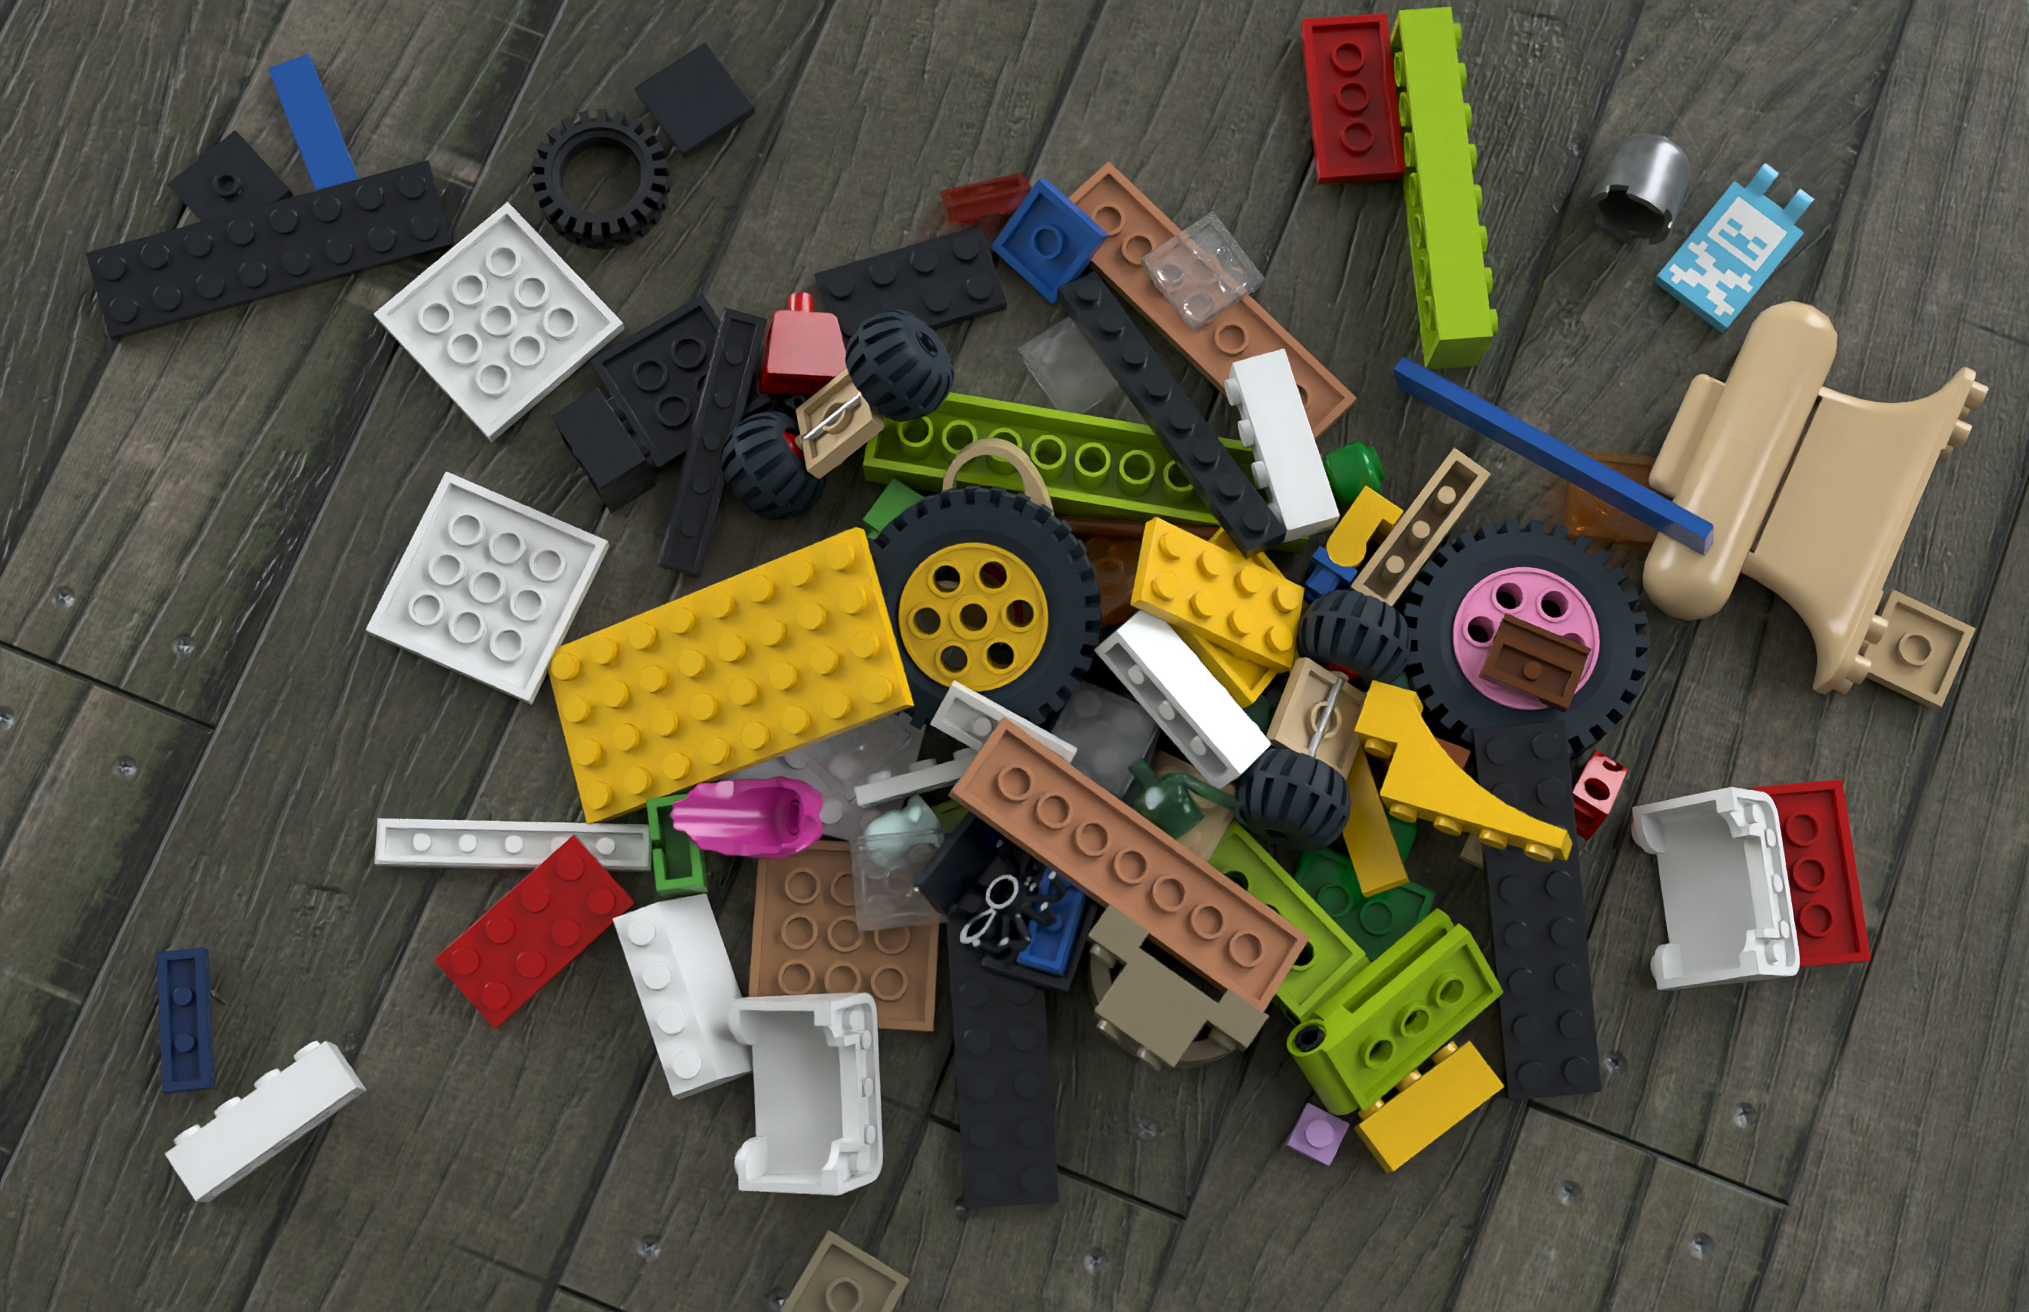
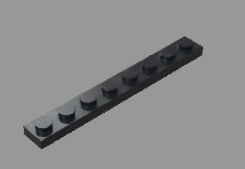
M1094 271L1058 287L1057 300L1245 560L1284 542L1287 532L1098 274Z

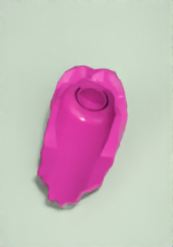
M784 776L766 779H725L717 783H700L694 790L688 793L687 798L672 803L673 811L669 815L674 821L673 828L679 832L686 833L688 839L694 842L698 849L711 850L725 856L764 859L793 857L807 850L821 838L823 831L822 821L818 816L823 805L822 795L810 784Z

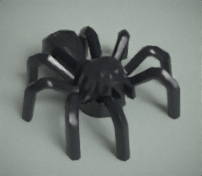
M999 840L995 845L1008 863L1009 875L997 877L989 886L979 883L965 873H962L958 882L976 893L986 895L988 905L982 913H971L956 904H952L949 908L952 913L969 921L961 931L960 942L977 948L990 956L1003 952L1007 947L1017 952H1025L1031 944L1032 936L1022 918L1028 916L1042 927H1051L1057 923V915L1049 904L1058 903L1067 893V887L1055 871H1052L1048 878L1057 892L1053 895L1037 894L1040 889L1033 878L1041 871L1042 863L1034 858L1032 869L1017 877V860L1005 842ZM1034 903H1043L1040 909L1045 916L1033 909ZM1011 920L1014 921L1023 938L1021 943L1010 939Z

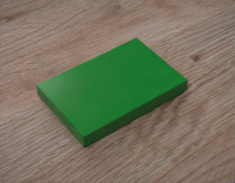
M1328 848L1315 852H1303L1293 877L1301 888L1366 953L1365 956L1371 962L1375 961L1428 916L1437 893L1434 890L1410 881L1409 883L1365 897L1362 893L1351 857Z

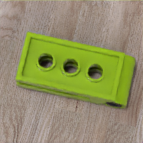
M1234 819L1229 824L1207 863L1229 879L1236 880L1244 890L1310 936L1303 948L1307 954V964L1304 966L1293 964L1271 1001L1276 1007L1280 1006L1283 1013L1295 1026L1307 1020L1318 1019L1314 1011L1372 962L1365 956L1366 953Z
M1436 908L1314 1012L1318 1019L1307 1020L1296 1026L1287 1039V1048L1328 1112L1334 1115H1345L1358 1108L1365 1112L1501 996L1504 991L1470 931L1460 924L1454 927L1449 916L1439 908Z

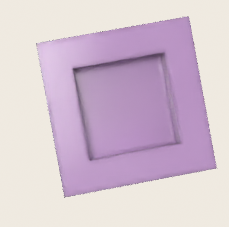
M1306 1103L1285 1146L1329 1167L1350 1124L1310 1103Z

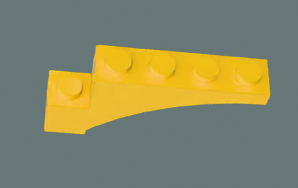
M1372 680L1354 732L1361 741V744L1364 745V750L1381 758H1390L1391 754H1394L1380 792L1381 799L1387 809H1390L1389 814L1400 820L1412 823L1416 822L1417 817L1434 822L1433 826L1436 829L1455 836H1460L1462 831L1479 835V841L1494 848L1506 849L1507 844L1525 849V855L1538 861L1550 863L1553 858L1567 861L1572 847V841L1567 830L1536 820L1505 804L1479 786L1454 763L1435 740L1421 717L1423 705L1416 692Z

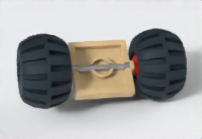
M900 309L879 312L867 318L858 326L849 340L845 352L846 369L796 409L798 422H795V419L781 412L769 411L754 414L743 419L733 428L730 435L727 436L728 438H726L721 452V468L733 493L738 499L740 498L749 510L768 520L791 519L807 512L822 495L828 479V472L841 465L848 456L866 442L875 438L885 428L882 415L893 421H912L933 413L943 403L953 385L954 367L946 347L938 339L937 334L923 320L908 311Z
M1335 590L1322 594L1309 605L1302 615L1296 639L1300 658L1296 659L1266 735V738L1272 743L1271 745L1277 749L1265 750L1239 776L1236 784L1235 807L1241 823L1260 838L1291 850L1303 852L1320 851L1335 841L1345 828L1351 807L1349 786L1346 779L1361 742L1354 730L1367 696L1363 692L1369 691L1372 680L1390 685L1399 677L1410 656L1411 640L1408 624L1404 617L1386 602H1381L1378 598L1356 591Z

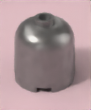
M1634 134L1620 141L1610 155L1586 205L1587 210H1592L1596 215L1594 225L1608 236L1624 243L1630 244L1633 237L1650 238L1649 245H1655L1666 240L1671 232L1689 183L1690 165L1687 156L1680 147L1661 135Z

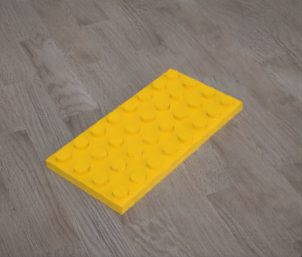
M854 527L555 649L548 666V673L587 825L608 822L647 807L646 799L682 794L695 789L700 783L714 782L914 706L864 529Z

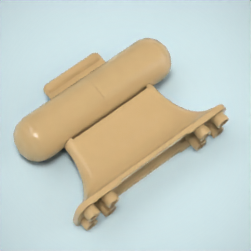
M1789 301L1771 306L1757 316L1749 329L1726 383L1706 374L1697 375L1692 380L1651 470L1648 482L1653 490L1673 498V503L1712 523L1714 526L1713 544L1706 555L1703 556L1659 531L1645 561L1643 587L1651 603L1667 616L1689 621L1705 619L1719 612L1728 601L1740 573L1756 580L1785 600L1800 615L1809 628L1817 652V668L1813 689L1823 695H1826L1831 690L1846 695L1853 683L1860 685L1870 669L1872 661L1861 655L1866 652L1870 643L1877 645L1887 629L1889 621L1876 615L1875 612L1884 593L1882 591L1884 583L1937 460L1944 463L1950 456L1953 448L1960 449L1964 445L1972 428V425L1964 422L1970 409L1976 411L1980 407L1987 394L1988 387L1974 381L1976 376L1974 370L1963 367L1945 383L1941 390L1928 397L1910 402H1874L1827 388L1823 384L1836 355L1837 333L1829 317L1814 306Z

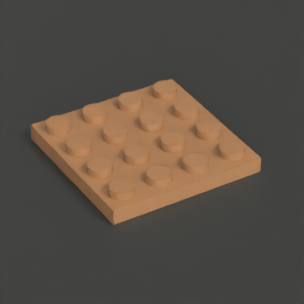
M817 840L807 850L793 857L789 856L783 859L758 858L748 997L869 993L876 1004L878 1030L934 1033L940 913L935 911L912 881L941 846L912 845L899 858L890 862H882L875 859L862 842Z

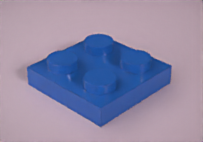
M1045 178L1039 179L990 248L1052 304L1059 302L1057 300L1058 287L1074 281L1080 276L1109 234Z

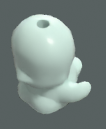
M916 793L908 799L907 806L902 810H886L884 815L871 822L864 832V844L875 859L882 862H890L902 856L916 842H919L922 846H927L928 842L939 846L943 838V828L930 807Z

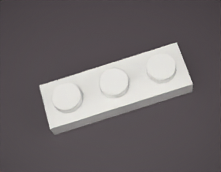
M955 680L930 725L977 751L980 750L1003 717L1007 718L1069 764L1078 749Z
M972 747L953 753V761L938 765L936 759L915 762L909 765V773L893 777L892 771L869 775L865 777L866 785L854 788L858 806L872 808L911 797L916 793L923 794L955 785L978 751Z

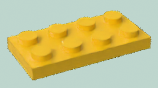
M1155 517L1145 525L1130 605L1282 674L1292 669L1305 588Z

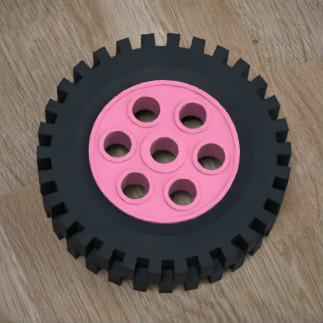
M1509 519L1505 520L1499 530H1495L1493 522L1481 525L1474 536H1472L1469 530L1459 535L1452 546L1447 543L1438 551L1433 561L1430 560L1426 564L1407 594L1406 600L1399 611L1408 624L1411 640L1410 656L1403 671L1406 673L1407 684L1410 690L1417 693L1423 705L1422 715L1425 718L1424 722L1430 732L1434 729L1443 736L1442 740L1470 750V764L1473 762L1470 729L1566 720L1569 758L1571 760L1577 754L1582 755L1610 732L1630 710L1631 706L1629 704L1638 696L1642 684L1638 683V680L1646 674L1649 660L1641 659V656L1650 648V635L1640 636L1639 633L1648 623L1645 611L1634 613L1632 608L1641 598L1635 587L1628 591H1623L1620 585L1628 575L1621 566L1612 573L1606 569L1604 565L1612 557L1606 550L1601 548L1596 556L1593 557L1585 551L1591 539L1580 534L1573 543L1565 540L1569 529L1567 527L1556 524L1548 534L1542 532L1544 521L1531 519L1525 529H1519V520ZM1507 592L1512 595L1516 601V608L1506 609L1502 607L1496 599V593ZM1550 600L1555 602L1560 608L1561 616L1550 617L1545 614L1541 607V601ZM1505 613L1592 648L1570 706L1565 713L1478 677ZM1478 625L1484 628L1488 634V642L1479 643L1474 641L1468 634V626Z

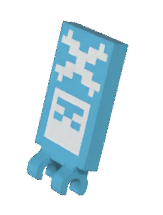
M1766 163L1746 188H1743L1735 181L1731 184L1653 281L1721 333L1726 331L1804 234L1794 224L1814 200L1800 189L1783 210L1763 194L1779 174Z

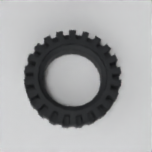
M597 109L596 118H590L587 110L578 112L581 121L574 124L569 116L561 120L563 130L558 132L552 127L547 132L549 143L546 144L541 141L537 147L539 159L533 157L532 168L535 175H531L532 185L545 219L549 224L552 223L554 230L560 236L566 233L569 241L576 245H579L580 241L584 240L587 248L597 249L598 242H604L606 250L615 249L616 240L623 239L625 246L634 243L632 235L636 232H639L642 237L650 232L648 223L651 221L657 225L662 218L660 208L666 209L669 203L667 192H671L670 173L660 142L657 143L655 134L650 128L644 130L640 120L633 117L631 122L627 121L626 114L617 110L614 118L609 117L607 109ZM596 146H614L629 153L640 165L641 182L639 189L625 206L613 212L602 214L589 213L577 208L563 194L562 179L565 169L574 157L586 149Z

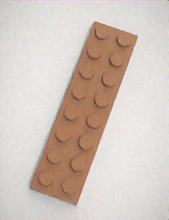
M1109 161L1068 198L1109 234L1088 265L1226 398L1224 381L1229 379L1233 362L1285 349L1315 441L1355 404L1357 398Z
M1005 717L998 722L948 795L1107 909L1111 904L1148 930L1147 939L1225 994L1230 988L1262 1012L1267 1008L1310 936Z

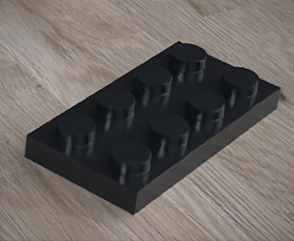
M981 225L814 274L825 312L834 314L838 319L845 351L852 334L864 320L879 312L897 309L908 311L919 317L929 328L935 331L1007 309V301Z

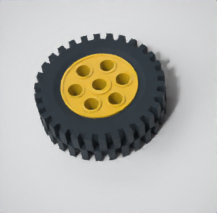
M981 485L967 486L965 489L956 490V488L943 490L937 495H930L919 500L916 504L904 510L890 521L868 546L914 706L902 711L912 717L909 724L921 730L925 724L935 728L933 736L946 739L948 735L930 725L954 680L1038 726L1046 721L1049 713L1053 710L1057 712L1066 704L1070 694L1075 693L1082 683L1086 671L1089 670L1093 660L1094 649L1097 647L1102 625L1101 587L1097 584V571L1094 563L1089 561L1086 555L1087 549L1082 540L1079 539L1077 541L1071 533L1072 527L1064 519L1060 522L1052 515V509L1044 504L1039 506L1031 502V497L1020 492L1014 495L1007 493L1006 488L994 486L992 489H981ZM994 561L1003 565L1007 572L1006 581L1000 585L987 583L982 576V567L985 563ZM943 565L954 567L960 575L959 586L953 589L942 587L936 579L937 568ZM1016 600L1028 602L1034 611L1033 619L1026 623L1014 621L1009 615V604ZM968 604L980 605L986 611L987 622L979 627L967 624L963 618V608ZM925 607L934 609L940 616V627L935 630L922 628L917 621L918 610ZM996 642L1008 644L1014 652V660L1008 664L994 662L990 657L989 647ZM949 646L962 648L967 654V664L961 668L949 666L943 657L944 649ZM899 711V712L894 713V714L897 715V716H899L902 711Z

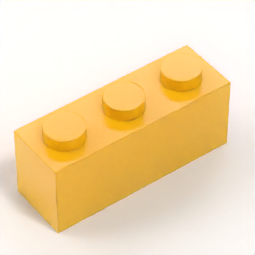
M1451 1041L1431 1056L1436 1065L1423 1075L1417 1069H1414L1395 1085L1399 1091L1398 1094L1386 1103L1380 1098L1365 1112L1360 1110L1357 1113L1362 1121L1355 1125L1353 1129L1386 1173L1395 1171L1505 1087L1470 1041L1459 1047Z

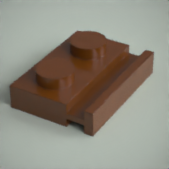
M1505 613L1478 677L1565 713L1570 706L1592 648Z

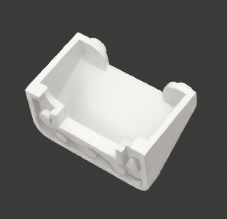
M1729 787L1632 807L1634 821L1632 822L1631 831L1635 843L1641 846L1645 852L1657 855L1669 944L1658 946L1655 955L1651 959V972L1657 982V989L1677 990L1796 975L1799 970L1800 955L1779 817L1772 798L1765 792Z
M831 993L743 997L731 1000L729 1029L740 1044L752 1045L756 1137L745 1141L735 1156V1170L738 1174L739 1190L840 1195L876 1180L883 1163L877 1010L873 997L869 993Z

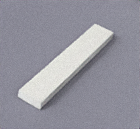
M378 818L374 864L387 867L534 870L574 834L608 871L652 872V849L654 844L651 841L649 824L592 823L587 825V823Z

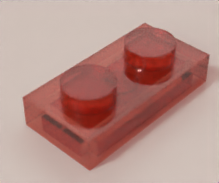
M1024 172L942 190L940 191V196L949 223L969 224L978 221L981 216L997 212L1001 214L1015 213L1031 191V186Z

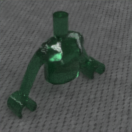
M1142 756L1127 767L1143 788L1135 798L1132 809L1175 840L1191 830L1206 816L1193 800L1188 790L1208 801L1234 811L1237 821L1243 825H1248L1247 821L1239 813L1241 806L1245 804V799L1239 800L1238 797L1184 772L1167 773L1158 778Z

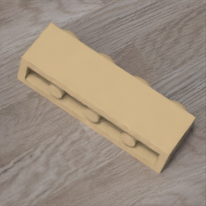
M1454 448L1351 584L1348 591H1356L1367 596H1373L1381 602H1386L1394 607L1480 492L1491 473Z

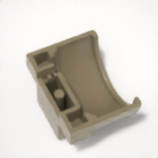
M1110 904L1086 940L1092 945L1089 951L1087 982L1090 1000L1094 1009L1092 1016L1099 1020L1096 1028L1115 1041L1125 1051L1158 1072L1162 1067L1171 1071L1173 1068L1186 1069L1208 1065L1228 1056L1236 1049H1239L1241 1052L1247 1049L1269 1016L1230 988L1218 1003L1203 994L1141 950L1140 946L1147 938L1149 931ZM1118 962L1125 968L1112 985L1110 968L1113 969ZM1204 1024L1212 1029L1208 1034L1210 1039L1192 1042Z

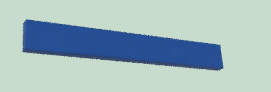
M1402 357L1394 367L1397 388L1703 556L1706 555L1712 546L1714 532L1712 523L1406 357Z

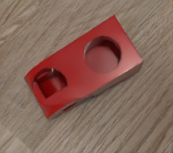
M1597 749L1588 757L1575 781L1572 783L1577 835L1587 841L1609 815L1628 770L1627 767L1614 762Z

